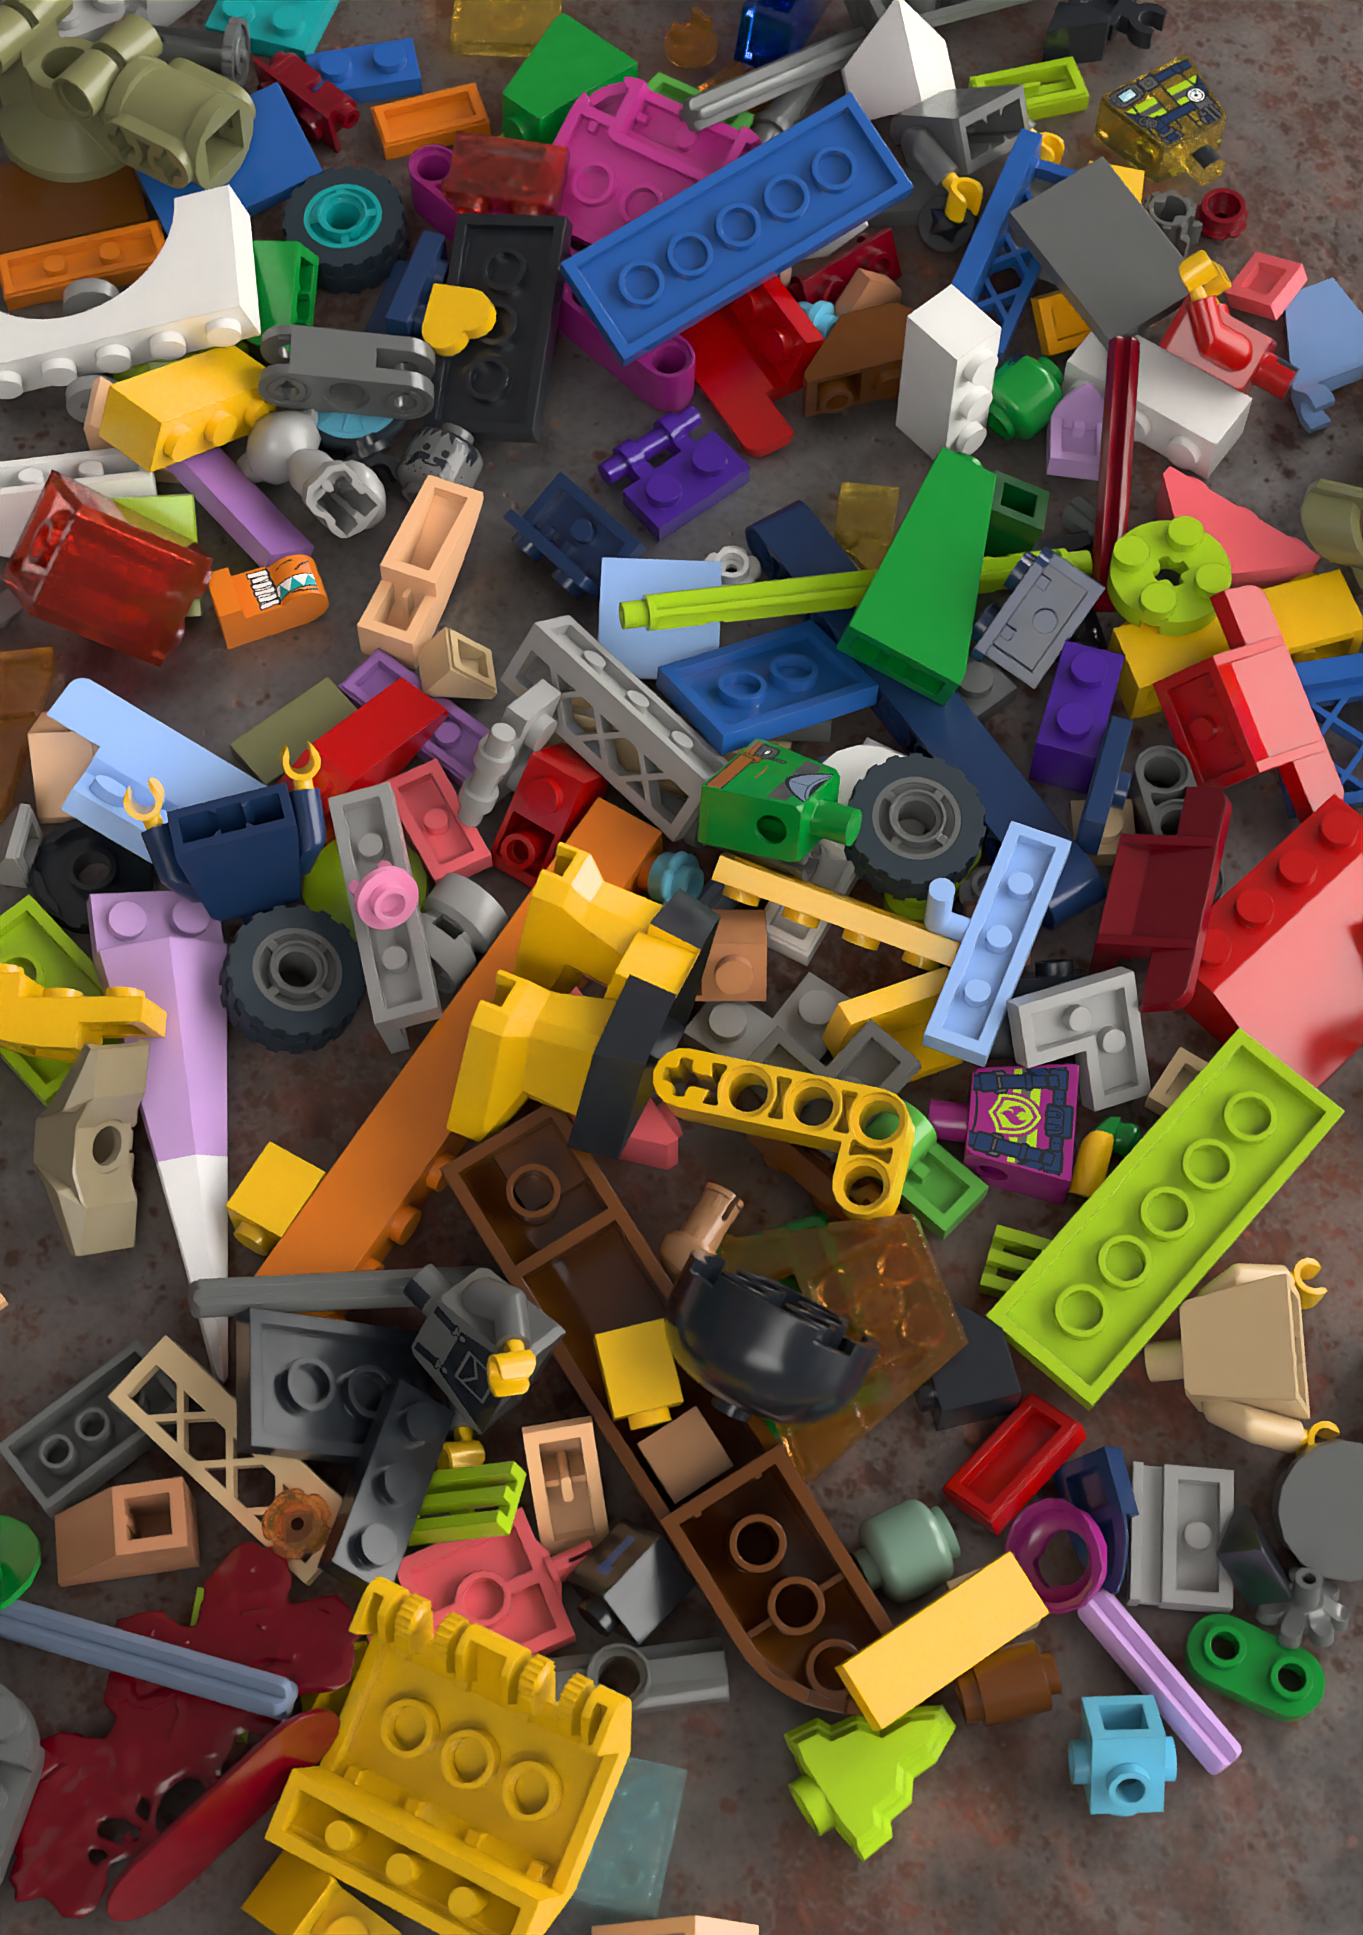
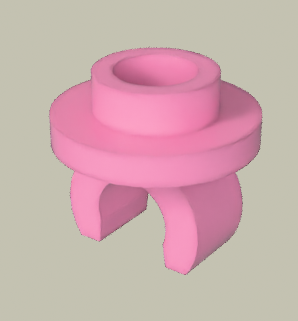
M382 860L376 864L377 869L368 873L360 883L354 879L348 884V888L354 897L356 913L362 921L374 929L386 930L401 925L412 915L418 903L419 891L415 880L408 872L402 868L392 866L389 861Z

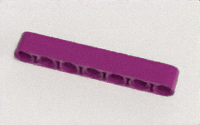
M423 146L417 149L409 158L408 170L414 210L452 243L454 241L458 213L531 215L452 150L444 146ZM572 247L569 249L568 258L578 253ZM565 280L557 329L651 407L662 412H676L688 407L695 394V353L689 342L678 334L622 368Z

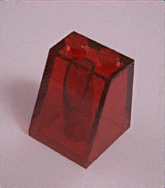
M52 469L1 578L29 615L161 668L167 653L175 651L183 638L185 631L184 619L193 600L199 599L209 585L211 579L210 566L213 559L197 542Z

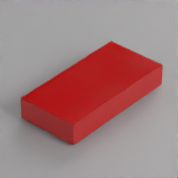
M1031 1392L942 1487L947 1501L989 1531L998 1535L1087 1439L1083 1425Z

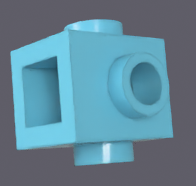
M1154 1695L1081 1697L1080 1739L1069 1740L1068 1763L1071 1783L1083 1784L1090 1814H1111L1125 1817L1137 1813L1164 1812L1165 1782L1176 1780L1177 1759L1173 1737L1166 1736Z

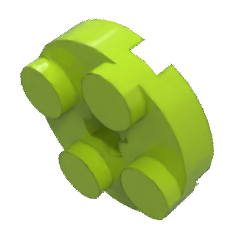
M1178 516L1172 521H1152L1130 530L1114 544L1107 578V591L1116 610L1130 623L1139 627L1140 621L1148 625L1160 627L1158 634L1169 636L1185 635L1204 628L1217 616L1209 597L1223 590L1230 589L1232 581L1231 564L1223 547L1214 537L1204 532V527L1199 520L1189 516ZM1170 569L1181 575L1180 585L1173 586L1168 579L1158 581L1155 577L1159 574L1160 570Z

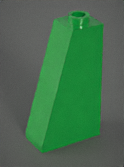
M942 446L928 469L836 646V649L942 706H945L960 686L966 672L997 476L983 468L982 464L973 456L963 452H953Z

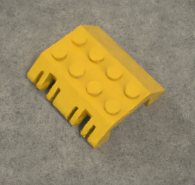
M378 1576L367 1586L348 1630L354 1634H372V1637L340 1713L339 1734L330 1750L322 1758L319 1766L292 1769L264 1839L440 1935H544L576 1890L630 1754L631 1699L603 1685H599L594 1689L593 1680L576 1673V1675L573 1674L571 1679H568L557 1702L555 1701L554 1661L538 1653L532 1657L530 1649L477 1623L470 1625L468 1623L469 1619L453 1611L451 1614L448 1613L446 1618H443L433 1638L431 1601L416 1593L411 1595L408 1589L382 1576Z

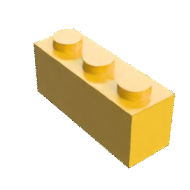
M235 345L217 347L109 385L98 436L149 473L222 446L225 443L248 435L256 420L267 413L276 412V405L265 401L258 391V377L266 367Z

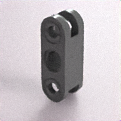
M292 324L270 327L261 337V355L267 362L273 365L261 371L258 377V391L265 401L273 405L285 408L313 409L314 411L394 419L420 418L431 412L434 407L435 390L434 384L430 379L435 373V350L430 344L421 339ZM290 345V351H286V348L282 346ZM285 381H287V388L280 385L285 384Z

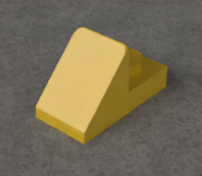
M285 1849L241 1907L243 1911L274 1935H402L400 1931L343 1889L337 1880L328 1873Z

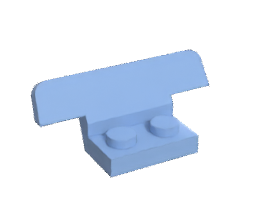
M79 678L70 682L46 714L100 747L60 809L150 863L152 861L141 836V833L146 831L143 821L132 818L124 809L123 799L128 786L132 789L135 801L139 805L147 807L156 803L153 794L150 792L148 780L150 777H153L160 781L165 791L164 802L159 811L164 823H168L166 813L168 811L267 787L90 679Z

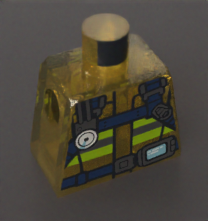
M1186 53L1101 96L1094 135L1132 167L1145 171L1144 176L1152 183L1162 184L1187 171L1200 186H1206L1221 175L1226 165L1225 161L1217 153L1220 149L1227 120L1225 111Z

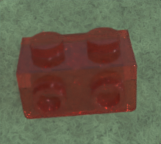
M456 131L449 178L442 179L440 191L448 204L454 205L453 210L458 213L487 214L488 210L519 215H560L570 151L568 147Z

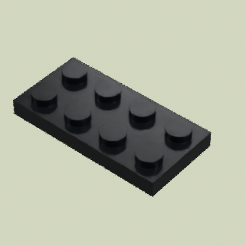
M458 213L446 285L482 291L494 305L496 322L485 336L469 339L467 346L460 353L445 357L435 353V373L431 378L435 390L434 407L431 412L425 415L424 427L441 428L443 423H452L468 431L475 441L540 444L565 282L564 277L560 273L561 262L568 259L573 225L567 216Z

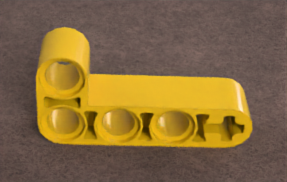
M677 1048L667 1052L658 1060L653 1071V1085L658 1096L675 1116L690 1122L839 1153L833 1175L832 1190L844 1214L852 1222L865 1227H875L886 1223L895 1214L902 1194L915 1127L906 1105L897 1094L886 1089L690 1048ZM691 1073H694L701 1084L707 1089L694 1086L688 1087L684 1097H682L675 1086L677 1082L687 1083ZM752 1085H761L768 1089L766 1101L759 1109L752 1112H743L736 1109V1100L740 1092ZM708 1089L717 1091L718 1103ZM814 1099L831 1101L833 1103V1111L824 1123L817 1126H808L800 1122V1113L809 1101ZM881 1112H889L899 1118V1125L896 1132L890 1137L883 1140H874L865 1135V1126L873 1115ZM876 1177L884 1183L883 1192L877 1201L870 1205L862 1206L854 1204L849 1200L851 1187L858 1179Z

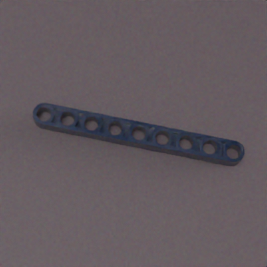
M800 500L790 503L745 529L748 548L752 556L758 559L761 569L770 581L859 571L810 508ZM857 606L849 609L797 615L803 622L812 620L838 644ZM851 657L879 684L876 704L869 707L906 755L920 753L922 757L933 759L935 756L945 760V764L952 768L958 767L964 772V777L970 784L974 783L979 791V801L981 804H984L986 812L983 826H986V832L981 844L982 852L992 865L995 862L1011 821L1072 841L1068 858L1041 923L1042 927L1052 931L1101 902L1106 897L1104 882L1092 861L956 691L945 706H942Z

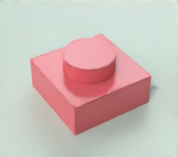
M1256 251L1231 283L1232 287L1224 293L1230 308L1276 321L1308 279L1303 264Z

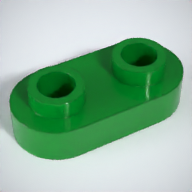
M1212 1614L1202 1618L1194 1625L1184 1642L1183 1659L1190 1675L1199 1684L1274 1720L1281 1722L1300 1720L1315 1709L1324 1695V1672L1317 1659L1311 1653L1301 1647L1296 1649L1285 1648L1277 1642V1636L1232 1615ZM1215 1638L1228 1640L1234 1647V1658L1231 1660L1218 1658L1211 1649V1641ZM1289 1669L1294 1671L1301 1680V1689L1296 1692L1284 1689L1278 1680L1279 1670Z

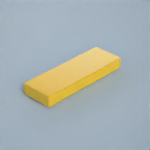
M1009 1551L1001 1554L835 1667V1670L875 1732L894 1722L1049 1614V1611L1015 1557Z

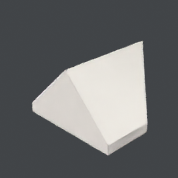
M893 0L846 66L841 69L846 94L849 92L853 94L869 120L901 113L941 91L956 89L945 40L904 0Z

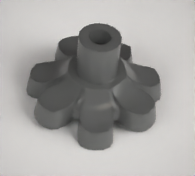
M1291 1567L1286 1576L1292 1593L1291 1600L1283 1603L1258 1605L1255 1612L1256 1618L1261 1624L1267 1626L1281 1624L1277 1635V1642L1285 1648H1298L1303 1634H1307L1315 1646L1328 1647L1334 1642V1630L1342 1632L1349 1625L1348 1609L1337 1602L1339 1600V1587L1332 1581L1323 1580L1319 1571L1313 1568Z

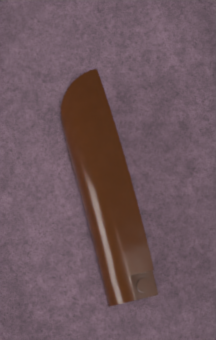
M545 1104L439 1168L509 1284L521 1289L531 1303L566 1331L553 1356L745 1660L773 1687L805 1705L826 1711L863 1715L835 1670V1667L893 1629L894 1626L781 1444H778L762 1418L751 1415L748 1422H742L713 1407L710 1402L714 1394L707 1391L686 1374L673 1356L684 1401L679 1406L669 1408L671 1421L637 1430H630L628 1418L612 1421L593 1341L594 1336L664 1318L665 1322L666 1306L674 1285L626 1212L592 1155L588 1152L567 1147L573 1125L566 1113ZM697 1406L734 1466L676 1504H673L638 1449L637 1444Z

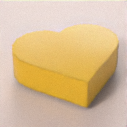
M434 283L422 324L424 341L430 344L438 355L443 357L456 355L467 346L469 339L485 336L493 328L496 322V310L492 302L482 291Z

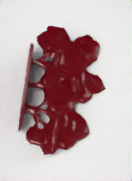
M243 1542L235 1546L215 1571L204 1581V1598L200 1605L197 1623L194 1626L181 1627L174 1619H169L163 1610L136 1613L130 1617L116 1620L117 1629L286 1677L297 1685V1698L304 1693L336 1691L350 1682L352 1666L356 1659L353 1643L362 1636V1634H354L348 1631L355 1614L337 1594L290 1604L286 1599L292 1585V1577L287 1562L288 1552L285 1548L277 1546L262 1548L258 1542ZM111 1671L108 1674L104 1704L116 1718L112 1730L105 1738L84 1737L80 1733L59 1732L40 1739V1746L45 1749L43 1771L13 1851L17 1859L9 1875V1882L15 1889V1901L18 1903L44 1897L54 1905L62 1918L83 1919L97 1908L107 1888V1872L111 1863L135 1857L116 1877L107 1893L106 1912L114 1921H130L146 1916L165 1905L184 1890L280 1800L292 1769L316 1766L330 1750L337 1738L341 1721L333 1711L320 1708L298 1713L289 1719L277 1720ZM247 1730L263 1737L222 1777L220 1776L222 1764L228 1759L235 1740L240 1734ZM185 1778L198 1779L206 1789V1792L160 1834L155 1827L161 1798L175 1783ZM142 1797L149 1800L150 1813L146 1820H143L135 1813ZM107 1818H121L128 1820L140 1833L138 1838L134 1839L127 1832L121 1838L122 1844L98 1836L97 1829L100 1823ZM94 1848L104 1850L109 1857L95 1865L90 1862L87 1854Z

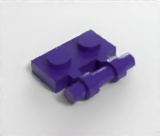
M689 405L677 414L672 412L666 413L654 421V429L636 441L627 439L614 447L612 450L613 456L597 467L600 476L608 485L613 484L625 475L633 483L622 490L623 505L659 542L750 481V467L714 430L696 442L688 435L703 423L701 415L692 405ZM664 449H667L674 457L654 469L647 461Z

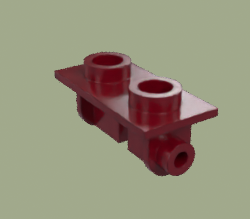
M281 51L276 53L272 57L269 66L255 57L252 61L260 83L257 86V91L278 82L304 135L313 142L322 141L336 153L340 152L341 149L336 133L343 127L346 129L352 128L360 117V112L356 109L355 100L328 80L313 93L312 90L322 82L321 75L292 52L285 54Z
M886 227L871 236L863 233L857 237L854 244L830 258L831 261L827 264L821 263L803 275L796 274L791 277L790 285L786 288L796 302L805 301L814 305L822 300L830 302L835 306L858 268L886 275L892 281H895L902 274L892 229Z

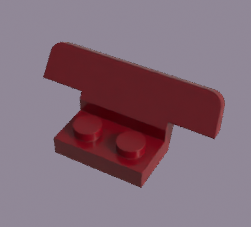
M1187 787L1176 835L1121 833L1089 973L1093 975L1116 968L1119 959L1131 962L1132 957L1150 958L1139 1005L1140 1013L1179 1010L1185 1007L1193 998L1232 812L1230 800L1219 788Z

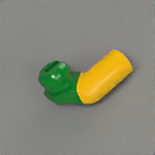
M1110 1116L1102 1120L1082 1139L1079 1145L1068 1192L1090 1198L1105 1181L1111 1154L1115 1153L1126 1157L1139 1142L1141 1133L1139 1126L1131 1122H1121V1116Z

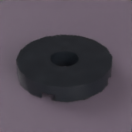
M77 819L65 822L45 837L38 848L40 854L35 860V865L33 866L32 864L30 880L38 904L60 927L81 934H90L86 904L90 894L156 891L158 879L152 863ZM103 863L110 867L108 876L97 884L90 885L78 881L79 874L88 865Z

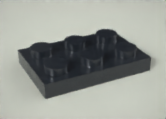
M251 1307L236 1314L237 1452L356 1465L387 1385L403 1379L430 1397L429 1373L416 1359L411 1347L419 1331Z

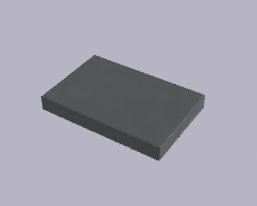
M1103 156L1009 212L1007 223L1107 351L1108 342L1111 338L1115 336L1133 337L1178 310L1188 294L1178 273L1179 265L1184 260L1183 256Z

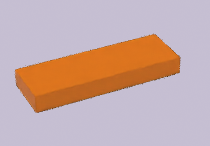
M157 219L0 254V282L8 311L62 300L65 288L70 283L79 279H102L113 284L115 287L133 284L147 271L165 244L160 220Z

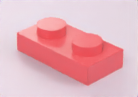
M437 758L385 781L390 782L395 793L402 830L414 852L419 856L423 868L434 887L447 873H457L468 878L493 866L491 853L477 828L466 826L459 821L457 815L461 805L458 801V795Z

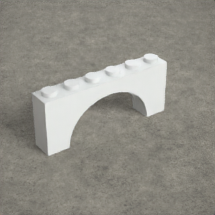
M230 185L174 198L172 225L166 242L157 258L136 282L113 299L88 311L54 319H28L0 311V399H13L20 396L23 392L48 386H67L73 380L86 375H98L106 372L120 373L128 370L131 366L160 359L174 360L184 356L185 353L214 346L228 347L237 344L240 340L261 335L250 215Z

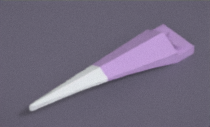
M174 891L90 894L86 904L93 964L104 996L105 989L109 987L140 989L145 992L147 999L167 1012L165 1038H118L119 1044L134 1043L138 1039L150 1041L146 1090L139 1108L171 1215L189 1285L198 1279L228 1278V1212L225 1207L228 1202L227 1008L222 1007L220 1000L222 985H219V975L227 954V944L223 942L221 921L211 919L202 902L191 903ZM228 1317L198 1318L213 1377L223 1385L228 1378Z

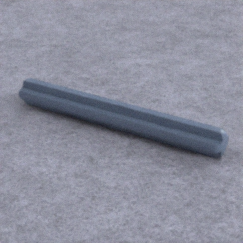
M16 1600L12 1605L0 1611L1 1638L277 1720H284L289 1717L298 1696L297 1685L286 1677L21 1600Z

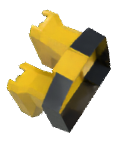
M559 842L555 853L557 858L553 873L542 869L531 894L513 973L511 974L499 969L495 980L497 987L493 1003L481 999L471 1021L446 1129L482 1143L505 1129L526 1101L531 1098L575 1116L567 1145L568 1148L618 1160L655 1089L653 1085V1071L658 1060L667 1052L676 1049L687 1027L721 916L681 888L663 906L609 884L603 880L590 853ZM584 976L607 988L603 999L570 993Z

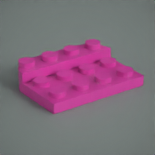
M624 77V82L604 86L593 92L590 96L584 92L576 100L529 188L521 207L531 215L567 216L573 225L571 239L588 247L763 143L760 137L749 128L742 126L741 130H738L722 122L697 132L690 131L686 122H682L679 119L678 112L683 109V104L650 90L644 80Z

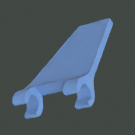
M1333 277L1301 289L1283 311L1287 359L1289 363L1300 368L1290 388L1291 400L1301 425L1308 433H1313L1331 425V420L1323 409L1335 405L1336 400L1331 392L1332 390L1363 379V314Z

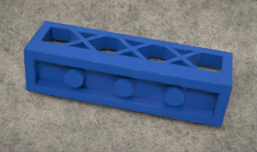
M1021 128L951 283L985 314L994 311L1002 327L997 354L998 362L1001 363L1043 269L1027 247L1017 249L1010 236L1012 228L1007 223L1009 212L1033 198L1029 189L1034 178L1057 184L1077 172V170L1040 159L1043 134ZM1004 247L1007 254L1000 256ZM1032 259L1029 264V267L1027 268L1025 262ZM1014 266L1022 281L1020 287L997 295L989 280L991 275ZM984 293L987 299L980 301ZM1011 305L1010 310L1007 314L1004 307Z

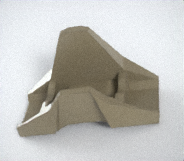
M138 1039L134 1043L111 1045L84 1044L51 1104L36 1118L33 1163L45 1185L69 1255L84 1256L131 1248L136 1244L138 1190L134 1188L132 1182L134 1154L129 1153V1150H132L133 1129L131 1127H134L137 1123L138 1107L146 1090L150 1041L145 1039Z

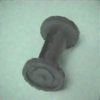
M129 5L125 9V13H123V16L133 13L148 21L146 11L142 6ZM231 17L226 25L225 33L152 25L160 36L163 45L162 53L158 59L167 64L174 58L188 59L210 71L222 74L223 77L235 82L244 89L250 61V35L246 19Z

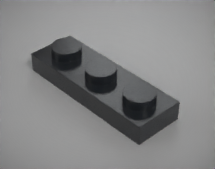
M399 1379L386 1386L317 1568L361 1594H364L370 1582L378 1576L394 1582L455 1415L453 1411L403 1379Z

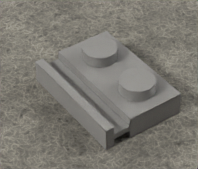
M1133 1461L1129 1469V1479L1139 1515L1128 1519L1126 1605L1137 1606L1138 1604L1156 1605L1161 1609L1229 1614L1233 1609V1581L1216 1553L1234 1514V1470L1164 1464L1163 1467L1146 1466L1144 1462Z

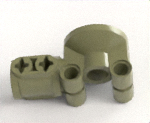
M4 0L2 5H0V97L3 106L0 113V135L5 153L11 162H15L23 170L39 178L64 183L99 179L128 165L170 187L181 189L192 182L205 190L224 186L240 169L248 153L253 135V120L256 118L254 102L249 94L235 82L188 59L174 58L169 64L158 59L162 53L163 45L155 28L147 20L133 13L126 14L101 38L93 43L79 37L59 36L57 25L73 10V0Z

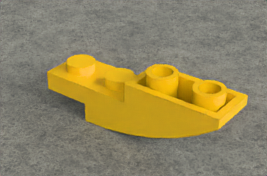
M0 963V1047L3 1049L37 1058L74 1063L84 1044L102 1045L103 1038H165L167 1012L147 999L145 992L140 989L109 987L105 989V996H83L82 992L69 988L46 989L24 975L22 967Z

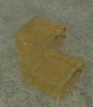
M841 481L834 540L861 570L877 569L894 536L899 487Z

